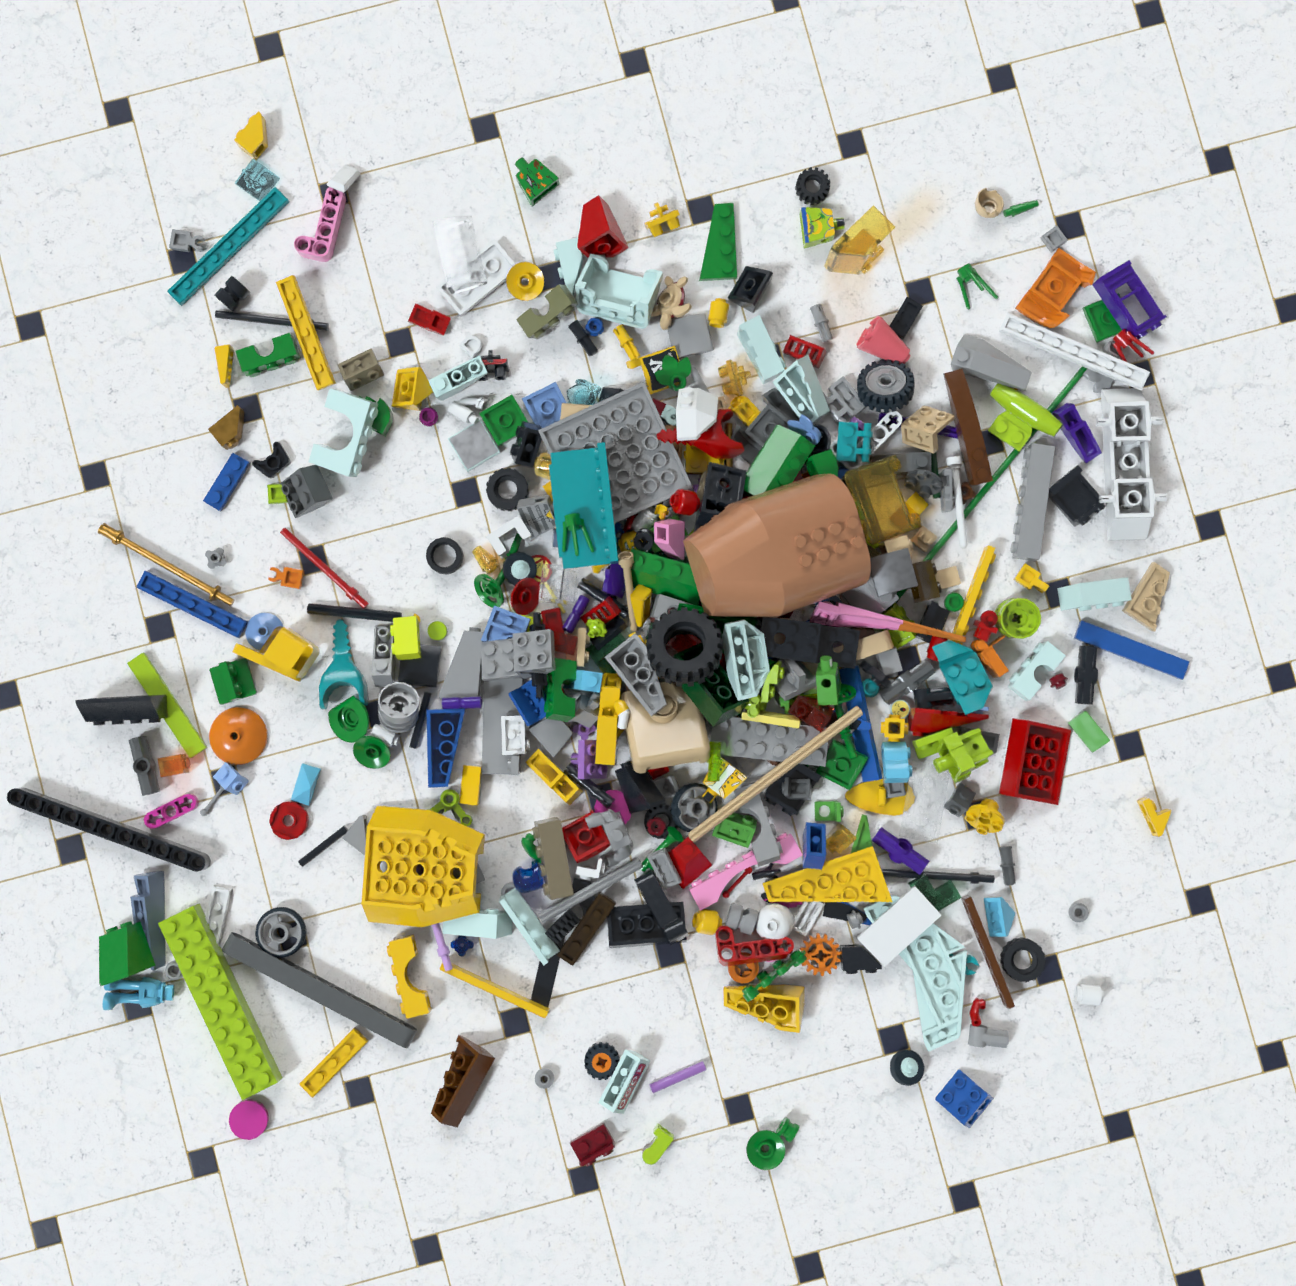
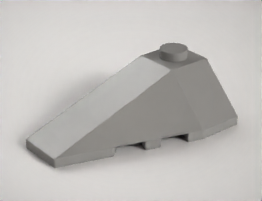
M966 334L963 335L958 343L951 361L952 371L963 369L964 374L1026 391L1032 374L1031 371L985 340Z

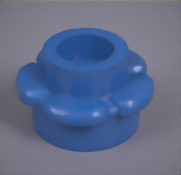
M591 318L588 320L585 329L591 336H598V334H602L604 331L603 322L600 319Z

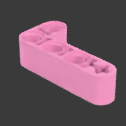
M331 187L327 188L315 238L299 236L294 241V247L301 257L321 262H327L332 259L346 204V197L343 192ZM330 212H336L334 217L328 218ZM326 230H331L328 236H323ZM303 244H308L305 250H300ZM321 248H327L324 254H319Z

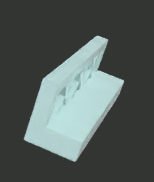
M514 887L501 896L499 902L544 966L548 963V959L558 953L560 949L545 934L547 930L518 888Z

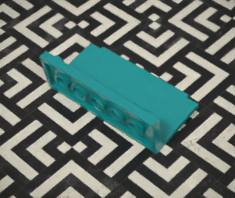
M605 442L597 443L598 448L550 453L552 464L549 465L558 552L559 558H562L563 569L618 563ZM579 513L580 519H584L594 552L590 551L581 526L580 530L576 531L579 556L575 555L572 531H567L566 551H562V522L565 521V515Z

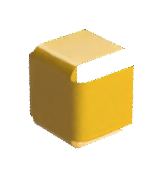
M278 626L274 629L259 653H263V657L288 673L292 668L300 670L297 677L304 678L318 657L320 649L292 629Z

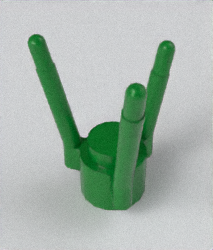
M970 263L958 269L957 273L959 276L956 279L960 284L968 310L970 309L964 281L966 284L974 281L981 291H984L985 288L995 299H998V296Z
M579 513L565 515V521L562 522V551H566L567 531H572L575 555L579 556L576 531L580 530L581 526L590 551L594 552L584 519H580Z

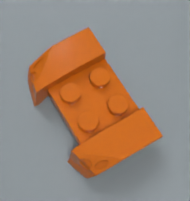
M1058 248L1015 309L1039 325L1049 329L1057 327L1070 316L1067 313L1061 312V310L1079 285L1085 288L1093 284L1096 272Z

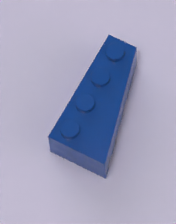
M465 709L426 710L428 788L448 787Z

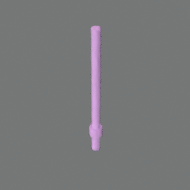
M421 864L416 867V872L419 875L424 873ZM433 924L432 928L438 945L437 952L442 959L445 972L452 970L449 947L445 944L440 924Z

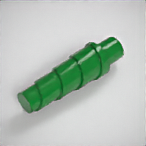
M1036 200L1012 205L1010 208L1003 210V214L1005 217L1011 215L1014 217L1038 207L1039 203Z

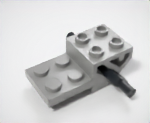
M534 612L533 624L529 627L530 632L515 633L511 639L481 642L482 680L492 681L518 677L523 679L531 678L532 686L536 687V699H543L544 687L548 684L547 674L555 670L554 632L551 629L545 630V625L541 624V613Z

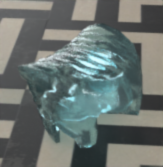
M577 379L575 381L576 385L566 391L568 403L594 405L602 389L597 384L584 379Z

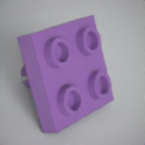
M578 740V753H572L571 758H577V760H571V763L578 765V779H607L608 766L595 764L596 740Z

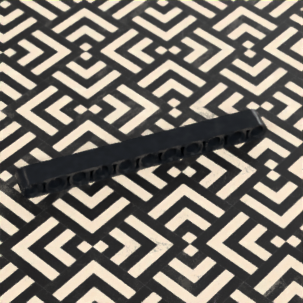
M14 788L7 793V801L13 806L183 868L198 872L207 869L211 863L210 857L206 853L27 788ZM18 792H20L22 795L20 801H18L16 797ZM36 798L40 801L38 808L34 804ZM54 805L58 808L57 814H54L52 811ZM72 811L76 814L75 821L70 818ZM90 818L94 820V826L92 828L88 825V820ZM108 824L112 827L111 834H108L106 831ZM125 831L130 833L129 841L124 838ZM144 837L149 842L147 847H144L142 844ZM161 844H164L167 848L165 854L160 851ZM179 851H183L185 854L183 861L178 858ZM197 857L203 860L202 867L197 866Z

